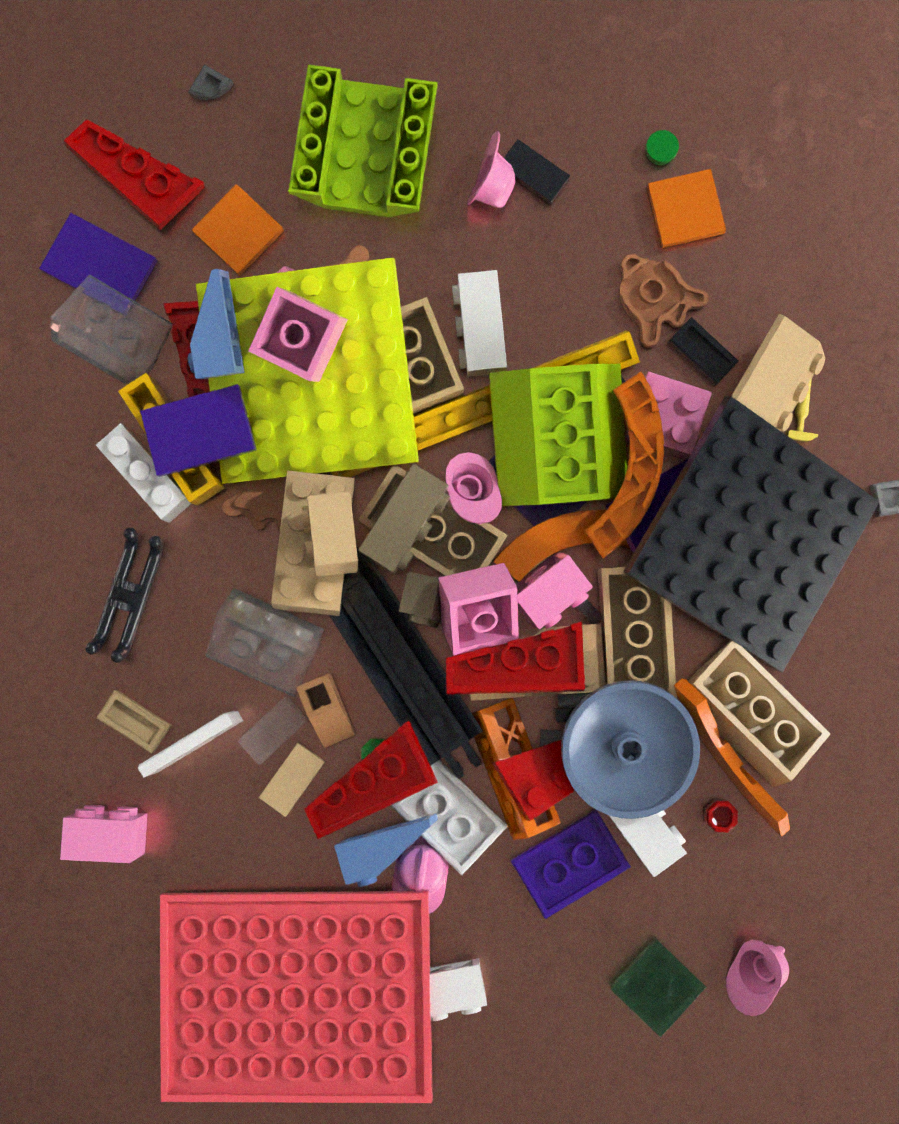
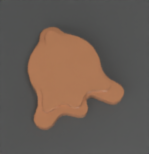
M628 254L621 261L620 270L622 278L619 288L621 305L626 313L637 322L640 328L641 343L646 348H653L658 344L662 323L666 322L673 328H680L685 321L687 311L702 309L709 301L706 291L689 286L683 280L680 272L672 264L664 260L659 262L649 260V258H641L636 254Z
M286 477L244 481L240 490L233 497L225 500L222 506L223 512L230 517L246 516L257 530L265 529L267 524L273 521L276 523L280 533Z

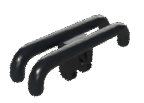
M131 527L126 528L123 532L125 538L124 548L92 640L85 646L88 654L94 655L98 653L107 640L117 609L129 611L120 642L116 650L112 651L110 655L111 660L115 663L125 660L131 650L164 548L163 541L159 536L154 535L150 537L148 542L150 551L139 584L127 581L139 541L137 531Z

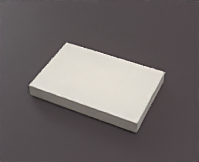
M238 711L226 712L139 764L138 769L143 778L156 774L243 722V719Z
M438 760L431 765L438 783L390 806L406 822L436 813L438 820L421 836L456 871L463 875L508 825L463 781L458 779L441 760Z

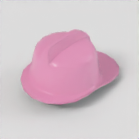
M499 131L492 135L486 147L477 180L469 195L467 205H471L476 200L496 208H502L514 188L515 174L513 168L497 152L500 142Z
M469 452L458 454L451 459L446 468L445 479L446 484L449 485L447 494L451 496L449 500L453 510L462 519L470 523H488L498 517L502 508V499L497 476L490 462L479 454Z
M420 836L396 859L392 891H429L430 914L442 903L446 889L449 863Z
M750 940L742 945L726 978L728 996L737 1010L745 1015L757 1016L763 1014L770 1007L789 975V966L784 956V947H775L758 940Z

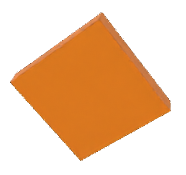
M711 169L647 184L661 248L725 234L726 226Z
M236 184L194 226L192 232L240 277L284 232V229Z

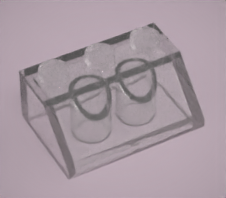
M90 274L50 317L51 340L126 385L143 374H148L153 369L173 328V323Z
M233 588L216 614L205 657L295 698L298 693L296 687L301 685L318 649L324 629L286 611L273 609L272 605Z

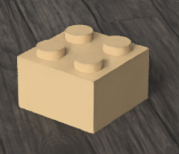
M350 491L307 495L308 506L301 508L304 533L312 535V541H305L308 568H315L316 577L356 573L358 570V557Z

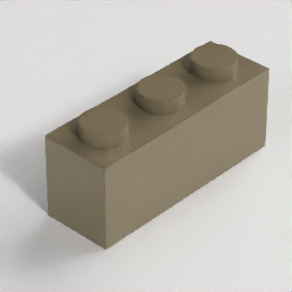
M413 463L358 551L393 574L397 572L398 568L404 571L414 556L410 549L416 540L423 542L432 528V524L428 523L429 519L435 511L441 513L451 497L446 494L449 490V485Z

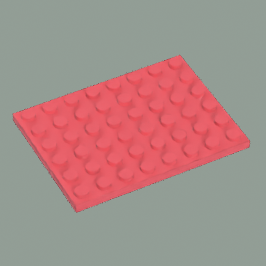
M429 891L162 893L160 895L161 1102L432 1103Z

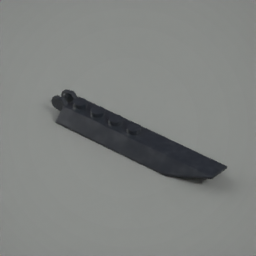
M356 546L358 570L356 573L344 574L340 616H329L399 726L401 727L405 722L410 721L430 766L444 757L456 777L460 779L465 775L464 769L451 752L462 746L471 764L476 768L483 764L469 742L470 739L483 732L460 694H447L445 671L414 623L408 621V614L399 612L401 603L375 563L358 551L359 548Z

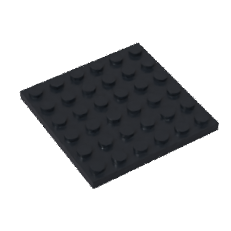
M725 396L623 573L729 641L739 644L748 653L768 666L783 673L876 510L879 501L732 396Z

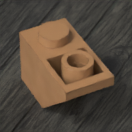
M331 674L323 675L296 687L308 719L324 748L356 735Z

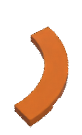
M642 371L613 390L623 410L628 426L630 441L629 461L624 481L613 503L595 523L584 530L602 558H605L617 549L641 522L656 493L662 472L664 457L662 421L657 401Z
M606 510L576 511L544 520L512 540L502 549L492 563L495 565L504 563L511 577L520 582L533 567L548 556L572 546L592 543L584 530L595 523ZM626 540L620 545L621 547L630 549Z
M682 678L674 684V688L679 701L691 715L702 742L746 800L780 836H783L790 830L787 812L742 767L743 762L728 741L720 738L718 724L711 713L706 698L692 684Z

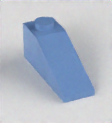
M221 269L211 270L190 343L191 353L188 354V363L191 372L195 373L196 379H209L245 373L229 272Z
M431 814L343 839L334 845L345 884L357 882L358 887H363L377 882V876L386 870L438 820L437 814Z

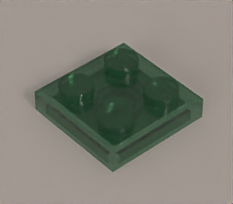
M656 938L646 946L610 985V989L660 1037L707 988L701 980Z

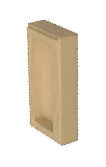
M118 690L113 691L96 717L151 754L156 751L172 726Z
M298 742L259 798L286 817L326 761Z

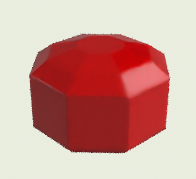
M714 799L705 807L704 821L714 832L728 833L738 824V811L728 800Z

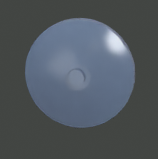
M627 680L604 685L580 701L566 722L562 736L561 755L566 775L572 787L588 805L613 817L634 819L657 814L681 798L691 785L698 769L700 741L691 715L678 699L654 684Z

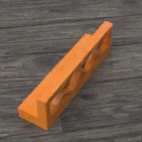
M509 698L489 707L471 712L483 730L474 739L512 839L530 838L560 824L561 822L554 805L545 811L548 818L547 821L536 825L534 819L526 821L492 762L510 757L508 747L511 740L520 744L522 752L533 749L514 699ZM506 708L510 718L507 730L498 725L494 712Z

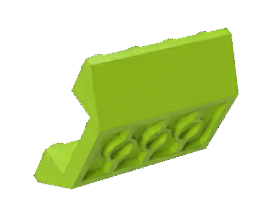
M308 64L289 183V194L324 209L381 217H393L419 212L438 82L405 78L404 88L343 80L341 69Z
M620 364L570 365L489 373L496 474L502 506L542 505L616 498L627 471L624 413L613 393V390L622 384Z

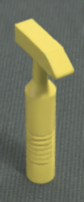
M811 380L808 384L809 390L806 398L802 403H797L795 407V415L798 419L797 431L787 430L785 434L795 441L808 442L818 437V434L803 432L804 419L808 416Z

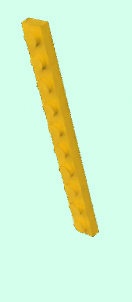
M626 330L533 368L585 364H620L622 370L639 363L640 360L630 331ZM490 385L413 415L417 450L493 421ZM376 467L334 471L331 474L332 476L350 478Z

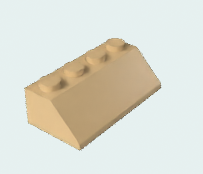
M779 314L733 392L732 397L778 430L786 431L792 421V412L797 403H802L807 396L810 380L814 374H819L824 366L825 355L821 343L786 316Z
M729 641L688 680L706 698L711 713L718 724L719 734L773 787L791 782L830 735L764 667L734 641Z

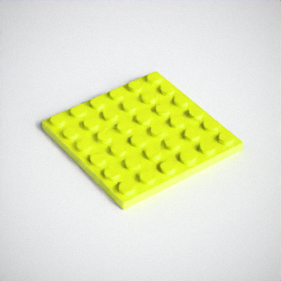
M394 258L230 279L245 373L209 378V388L211 392L237 384L240 386L257 451L219 461L222 484L287 477V470L316 474L419 462ZM208 282L196 284L199 312ZM276 287L289 290L348 319L320 382L308 381L248 351Z

